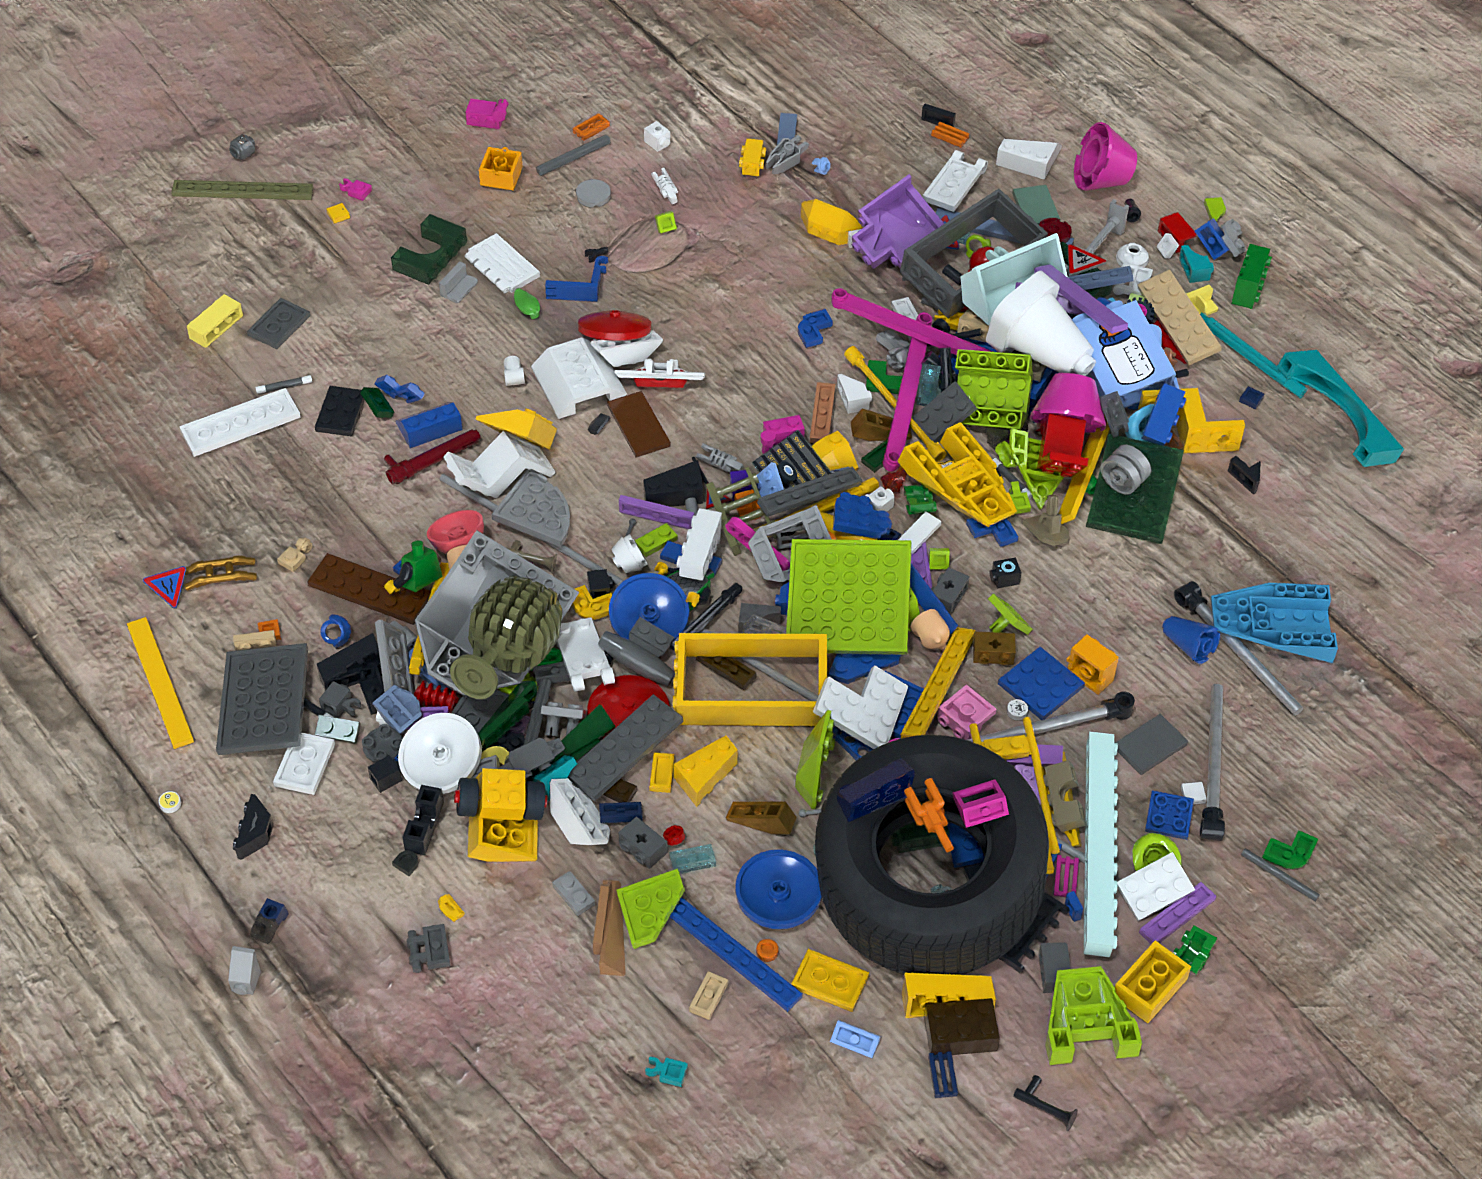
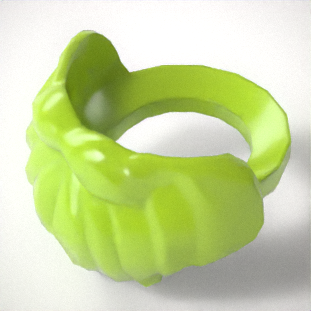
M971 235L966 241V255L970 258L974 252L969 246L971 240H979L982 247H991V240L984 239L980 235Z
M1006 441L999 443L995 447L999 460L1006 468L1017 467L1018 465L1009 448V444Z

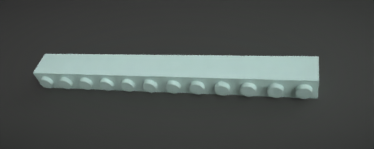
M1089 732L1086 742L1085 819L1087 826H1085L1083 954L1110 957L1112 949L1117 947V936H1114V930L1117 928V917H1114V912L1117 910V899H1114V894L1117 892V881H1114V876L1117 874V863H1114V858L1117 857V845H1114V840L1116 841L1118 829L1114 827V823L1117 822L1118 812L1114 810V806L1117 805L1118 794L1114 793V789L1117 788L1118 777L1114 776V772L1117 771L1118 760L1114 759V755H1117L1118 743H1114V734Z

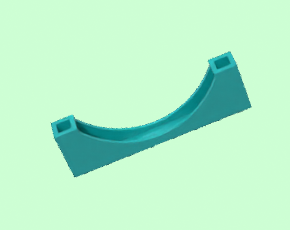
M1318 350L1286 352L1277 367L1287 379L1297 380L1323 393L1339 405L1352 420L1359 437V445L1353 455L1363 467L1396 463L1404 448Z

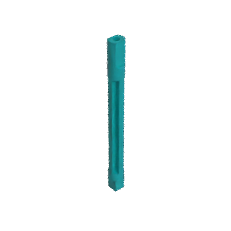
M1201 312V317L1215 336L1299 399L1305 395L1308 390L1307 387L1297 380L1287 379L1276 364L1213 317H1209Z

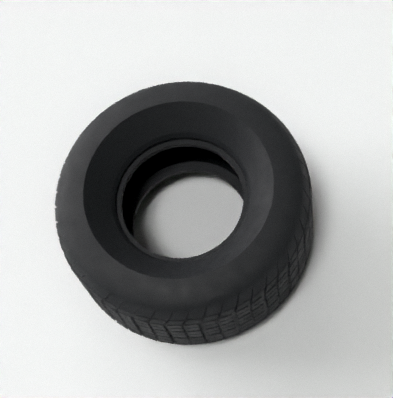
M919 735L894 740L871 750L851 764V767L849 766L834 783L833 788L830 789L826 797L827 800L823 803L822 813L819 814L816 826L815 854L819 888L829 917H831L833 924L839 929L838 931L845 940L859 953L884 968L902 974L960 975L977 970L997 960L1008 952L1027 932L1039 911L1045 892L1049 839L1045 816L1038 798L1025 778L1009 762L993 751L968 740L944 735ZM929 778L933 779L945 802L943 808L947 821L960 826L970 833L980 845L985 856L980 869L969 881L958 888L941 893H922L902 886L888 875L879 861L880 852L886 841L900 828L915 822L905 803L907 797L904 790L912 787L922 805L929 801L925 793L927 787L924 783ZM995 779L1006 796L1009 815L966 828L954 800L953 792ZM992 789L963 798L962 801L967 803L995 793Z

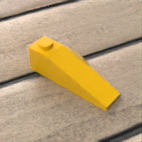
M839 431L821 438L811 446L829 471L844 467H853L855 471L858 470V465L849 442Z

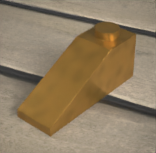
M862 408L851 421L852 436L867 441H885L889 437L893 418ZM910 426L908 429L906 440H910L912 438Z
M786 801L732 802L726 816V820L770 834H790L797 818Z

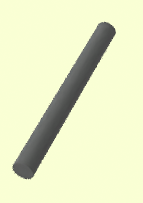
M1245 848L1241 853V856L1316 902L1320 894Z

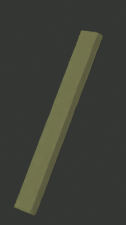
M174 180L172 196L312 200L314 187L313 184Z

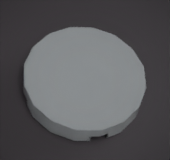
M590 179L580 183L576 188L577 200L583 206L594 207L598 205L600 207L610 200L611 190L604 181Z

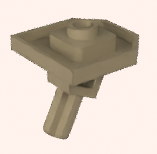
M1048 495L1046 513L1024 519L1022 523L1041 542L1052 546L1067 543L1069 539V530L1061 524L1062 514L1057 513L1059 500L1057 495Z

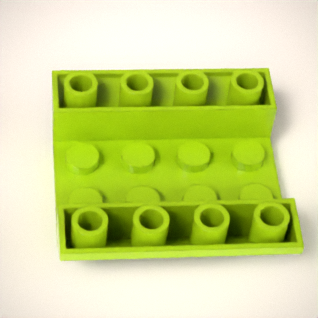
M958 349L955 368L959 370L957 383L978 408L961 423L963 425L1021 430L1028 416L1033 382L1031 355Z

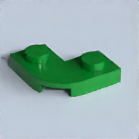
M1299 830L1291 846L1271 838L1262 858L1284 868H1301L1309 862L1318 838Z

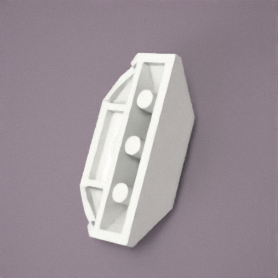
M651 330L647 336L633 340L612 341L594 338L591 341V345L613 367H620L621 365L636 364L637 362L644 361L658 348L663 339L655 331Z
M568 778L552 779L550 782V813L569 843L580 845L607 844L610 828L606 823H600L599 811L591 799L579 788L572 785L573 782Z

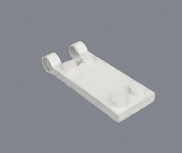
M955 150L922 197L927 203L954 212L979 176L985 173L988 161L979 158L976 164L972 165L963 161L964 152Z
M591 617L561 623L560 635L557 640L574 692L585 690L583 679L600 675L604 685L615 683L613 670L608 663L605 652L598 645L600 639Z

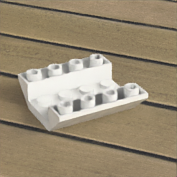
M578 338L547 348L531 366L558 419L576 414V403L606 394L609 401L627 395L611 364L591 345V341L585 338Z

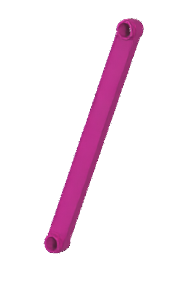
M838 288L832 293L831 302L834 308L847 310L935 347H951V353L957 355L958 349L993 352L849 294L844 289Z
M922 312L917 316L916 321L929 326L932 325L930 314ZM911 337L883 459V467L891 472L898 469L900 465L897 461L905 447L923 366L921 362L925 357L927 348L926 342Z

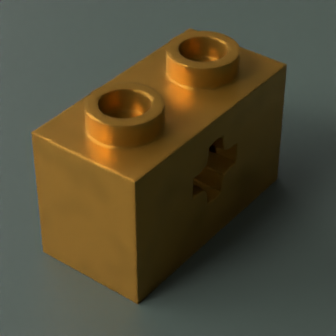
M975 631L973 663L1014 665L1016 654L1015 633Z

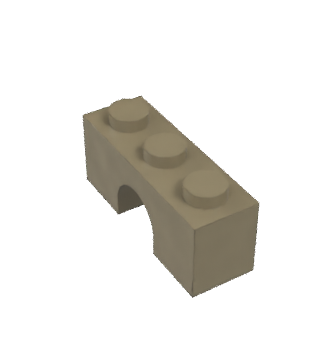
M1069 760L1046 766V774L1043 775V779L1050 791L1047 798L1049 805L1053 806L1054 814H1051L1054 826H1057L1062 832L1087 826L1081 803L1078 800L1064 801L1065 793L1071 788L1078 787L1074 766Z

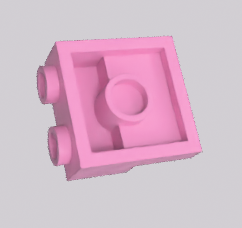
M966 684L938 708L937 717L943 727L949 726L953 730L955 737L967 740L972 738L969 725L976 723L978 730L981 731L982 725L996 714L997 709Z

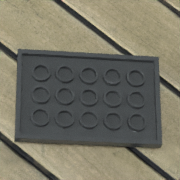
M307 643L229 651L226 653L216 744L218 755L300 746L308 659Z

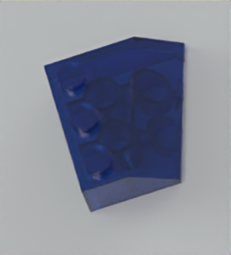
M899 758L857 782L841 787L840 791H838L837 801L847 821H853L907 798L904 790L912 786L915 772L902 758Z

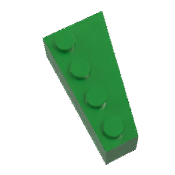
M1249 244L1237 278L1231 304L1253 309L1254 302L1258 303L1261 294L1258 290L1262 291L1265 281L1262 278L1266 279L1268 268L1265 267L1270 266L1272 259L1269 256L1270 248Z

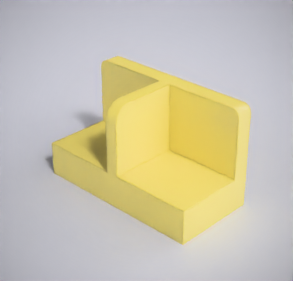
M1210 285L1186 293L1199 314L1202 312L1210 315L1218 311V307L1211 300L1213 288Z

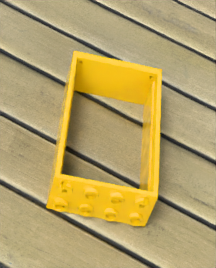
M679 633V641H675L676 659H674L673 708L674 711L683 717L684 722L680 725L816 726L821 719L820 716L813 713L817 701L685 700L686 657H818L819 697L823 683L827 678V634Z

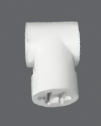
M517 356L506 357L504 359L506 386L525 384L520 359Z

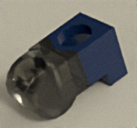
M267 898L251 928L250 937L266 944L270 943L281 921H285L289 914L285 905Z

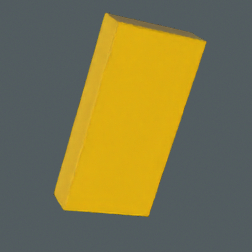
M654 752L649 786L650 791L671 792L674 754Z

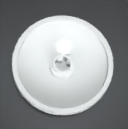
M452 713L429 715L416 722L405 734L398 754L400 770L405 779L417 790H420L421 785L442 788L443 794L455 791L458 788L459 779L471 778L479 766L482 754L480 737L474 727L461 716Z

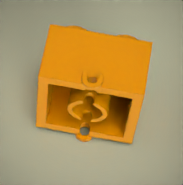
M488 147L479 168L480 185L514 191L523 168L522 152L509 150L507 147L502 149Z
M1086 634L1071 648V653L1066 661L1069 662L1068 669L1084 681L1086 687L1099 695L1114 681L1119 657L1112 650L1100 644L1098 640Z

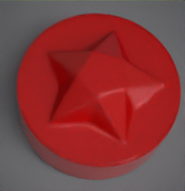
M674 825L664 831L663 837L667 841V845L674 846L680 844L685 839V832L681 826Z

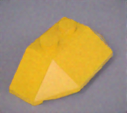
M818 199L801 203V218L807 232L834 244H848V231L864 228L854 216L841 208Z

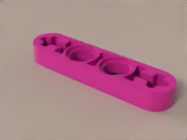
M732 517L725 525L727 531L751 551L748 543L756 532L741 519ZM771 546L782 572L790 568L789 560Z

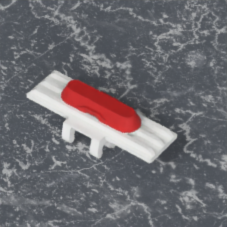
M644 359V367L639 369L615 370V374L619 378H633L637 387L683 388L687 380H702L705 377V373L687 372L678 368V360L674 359L667 360V363H654L652 359Z

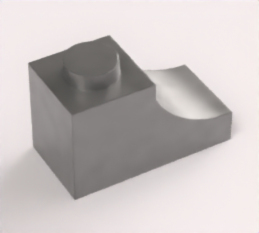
M741 603L738 633L759 634L765 627L780 625L781 607Z

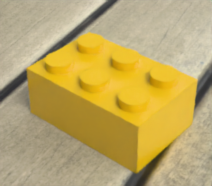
M1155 940L1115 984V992L1120 1000L1124 1001L1127 1009L1146 1023H1149L1187 981L1191 966Z

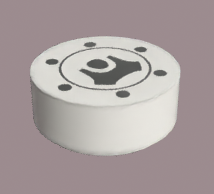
M1016 699L1009 702L1007 714L1011 719L1022 720L1027 716L1028 706L1024 701Z

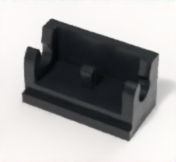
M377 665L371 666L370 675H365L364 671H361V681H359L371 715L377 714V710L372 703L385 693L383 680Z

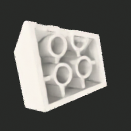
M1004 139L998 148L996 165L1045 179L1062 145L1052 142Z

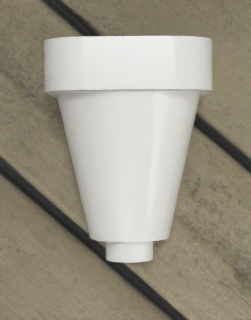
M1038 271L1006 296L997 306L991 318L986 342L997 352L1012 353L1016 350L1022 354L1031 355L1033 360L1059 373H1073L1086 376L1096 364V360L1091 357L1094 348L1057 301L1056 297L1060 286L1043 271Z

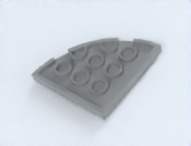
M527 469L492 513V520L561 547L566 540L570 525V512L567 501L559 488L550 484L545 476L532 469Z

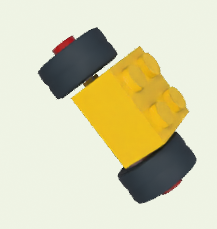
M482 768L479 783L476 778L459 779L458 788L454 792V803H456L458 816L475 817L479 802V818L542 820L544 808L547 807V795H545L544 782H525L524 770Z

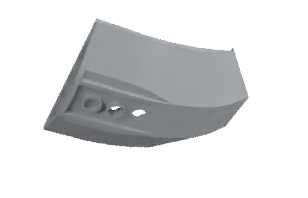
M477 530L442 583L415 619L428 675L463 696L465 694L455 686L451 679L450 668L459 656L465 654L473 655V649L468 640L471 609H473L475 603L491 585L500 579L504 581L509 576L531 579L532 582L537 581L544 584L547 590L551 588L557 593V600H559L562 608V619L579 594L577 590ZM495 666L494 670L498 677L497 689L520 684L529 672L530 667L522 673H512V670L507 672L499 670Z

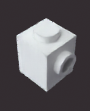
M656 121L644 128V142L658 152L670 145V131Z

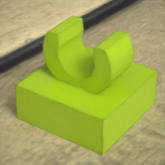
M672 211L655 215L657 229L660 234L677 229Z
M929 548L930 569H947L949 567V548Z

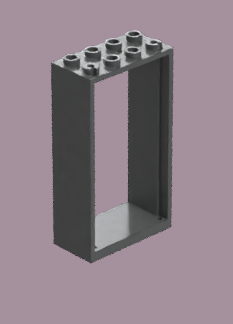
M999 188L904 250L900 273L948 319L966 307L962 302V288L956 291L925 261L992 217L1024 246L1044 239L1048 235L1043 227H1040L1031 216H1028L1019 205L1015 204Z

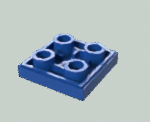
M1152 790L1145 832L1159 833L1187 840L1194 798Z

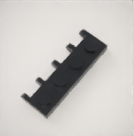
M1044 893L1039 911L1027 932L1008 952L998 959L1018 972H1022L1024 966L1019 962L1025 955L1029 958L1035 956V952L1030 948L1037 940L1042 943L1047 941V937L1042 933L1048 925L1057 928L1059 922L1055 919V916L1059 911L1068 914L1070 911L1069 907L1049 894Z

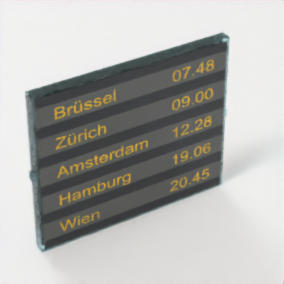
M799 430L752 462L759 473L771 462L776 463V466L782 461L792 464L796 469L797 478L791 484H783L784 489L832 474Z

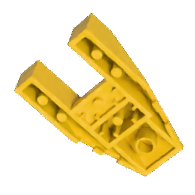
M961 422L947 428L940 441V444L951 457L957 461L951 465L941 468L919 441L904 447L897 462L907 474L963 514L989 527L1017 513L1009 492H1006L1003 486L1004 480L1002 476L999 477L996 463Z

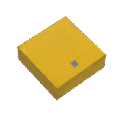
M343 203L326 208L327 214L334 224L350 218V214Z

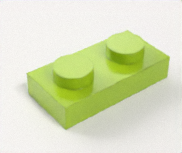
M665 523L636 539L635 543L641 553L648 557L664 548L667 541H677L678 535Z

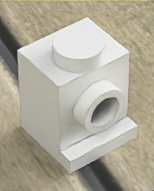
M880 486L871 494L865 495L871 499L870 503L873 506V510L887 512L894 507V494L888 488L884 489Z

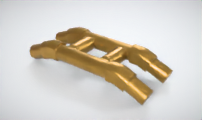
M236 555L229 558L194 562L190 566L185 567V575L205 570L206 576L196 577L192 581L185 583L184 587L189 591L206 584L232 580L256 581L257 573L241 570L234 571L233 565L254 566L255 558ZM225 566L226 574L214 575L213 568Z

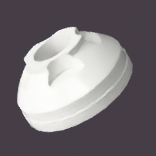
M1136 243L1123 245L1117 252L1116 261L1120 266L1123 263L1146 267L1148 264L1149 255L1147 250ZM1129 249H1136L1139 252L1133 253Z

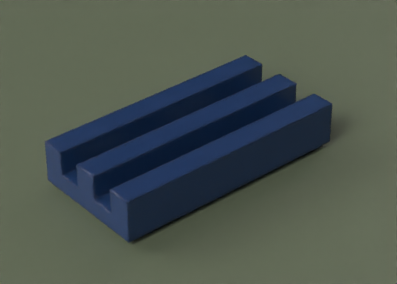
M641 802L600 803V823L631 822L635 817L643 821Z
M951 1051L946 1052V1054L938 1052L937 1055L929 1053L928 1059L934 1097L957 1096L958 1090ZM944 1060H947L952 1091H948ZM935 1061L939 1062L943 1092H939Z

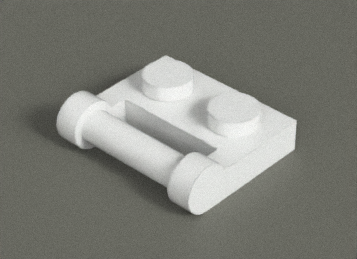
M1123 263L1121 267L1131 266L1134 281L1130 282L1129 286L1124 285V283L1115 284L1113 292L1116 295H1130V293L1142 296L1137 284L1150 279L1153 269Z

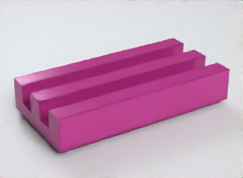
M1057 855L1054 896L1066 897L1067 893H1069L1067 890L1070 865H1073L1071 892L1074 891L1076 893L1079 858L1070 859L1069 856L1062 858V855ZM1061 864H1065L1063 891H1059Z

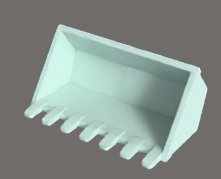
M1055 233L1010 253L999 246L995 247L994 252L993 250H988L986 258L989 262L974 267L970 272L961 276L962 302L990 326L992 315L997 306L1015 290L1016 282L1024 283L1034 274V268L1051 264L1067 276L1058 234Z

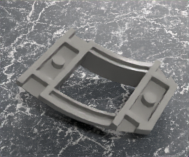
M817 505L774 523L761 526L751 538L748 544L764 580L785 582L790 578V569L782 572L768 540L769 536L803 523L809 539L832 540Z

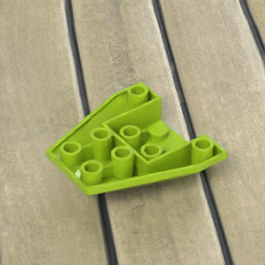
M827 710L804 741L796 773V790L811 809L815 810L817 802H822L824 791L820 789L823 761L828 760L829 751H833L835 746L832 732L834 720L832 719L831 710Z

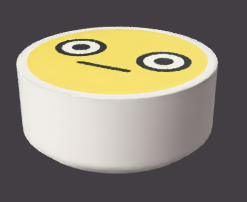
M173 791L163 793L159 798L161 810L165 813L176 812L181 806L180 796Z

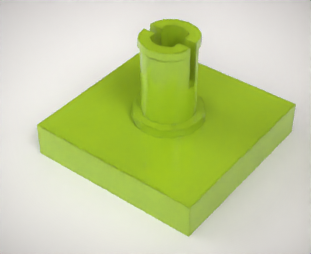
M994 593L988 598L1002 614L989 626L993 632L1001 633L1010 623L1027 635L1033 630L1008 602Z

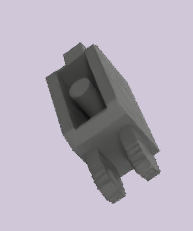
M537 738L511 751L506 756L505 764L498 769L524 770L526 780L533 775V771L539 769L541 772L551 766L550 763L558 754L565 750V747L560 738L548 742L545 739Z

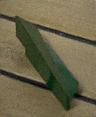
M522 681L518 684L478 732L482 752L490 748L529 713L528 703L537 695L536 682Z
M601 704L561 740L565 750L558 754L550 764H553L564 755L574 757L577 763L600 742L599 739L616 728ZM539 769L533 771V775L527 781H533L532 777L540 772Z

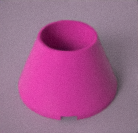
M1103 122L1095 123L1083 137L1080 143L1083 146L1080 155L1076 154L1074 164L1075 184L1084 191L1125 185L1132 178L1137 165L1136 150L1108 124Z
M1055 374L1030 414V419L1036 423L1050 413L1086 420L1085 432H1095L1096 428H1100V431L1106 429V421L1096 382L1090 377L1079 374Z

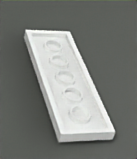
M284 388L179 427L189 449L195 457L301 417L287 389Z

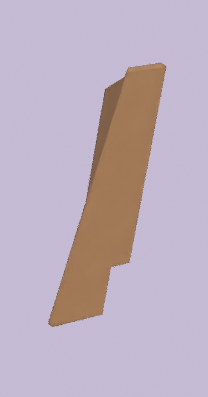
M603 880V884L600 887L593 952L600 955V974L624 976L626 972L623 916L616 891L621 888V883L614 880Z

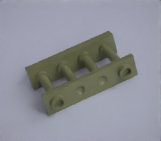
M749 467L745 468L748 474L747 478L721 489L720 487L716 488L713 482L706 484L716 512L722 513L721 525L734 556L741 554L739 546L742 543L727 531L725 525L730 520L727 514L730 513L729 511L756 501L761 497L756 485L759 483L755 472L751 473ZM752 484L755 493L726 504L725 502L722 504L721 499L724 498V495ZM761 508L738 517L744 523L761 516L765 517L766 525L775 522L774 519L770 520ZM776 534L772 535L774 540L777 539Z

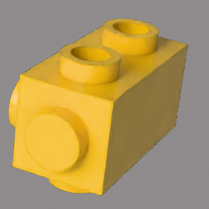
M746 138V143L742 145L741 156L743 157H740L739 167H742V175L759 176L760 169H764V159L762 158L766 157V147H763V140Z

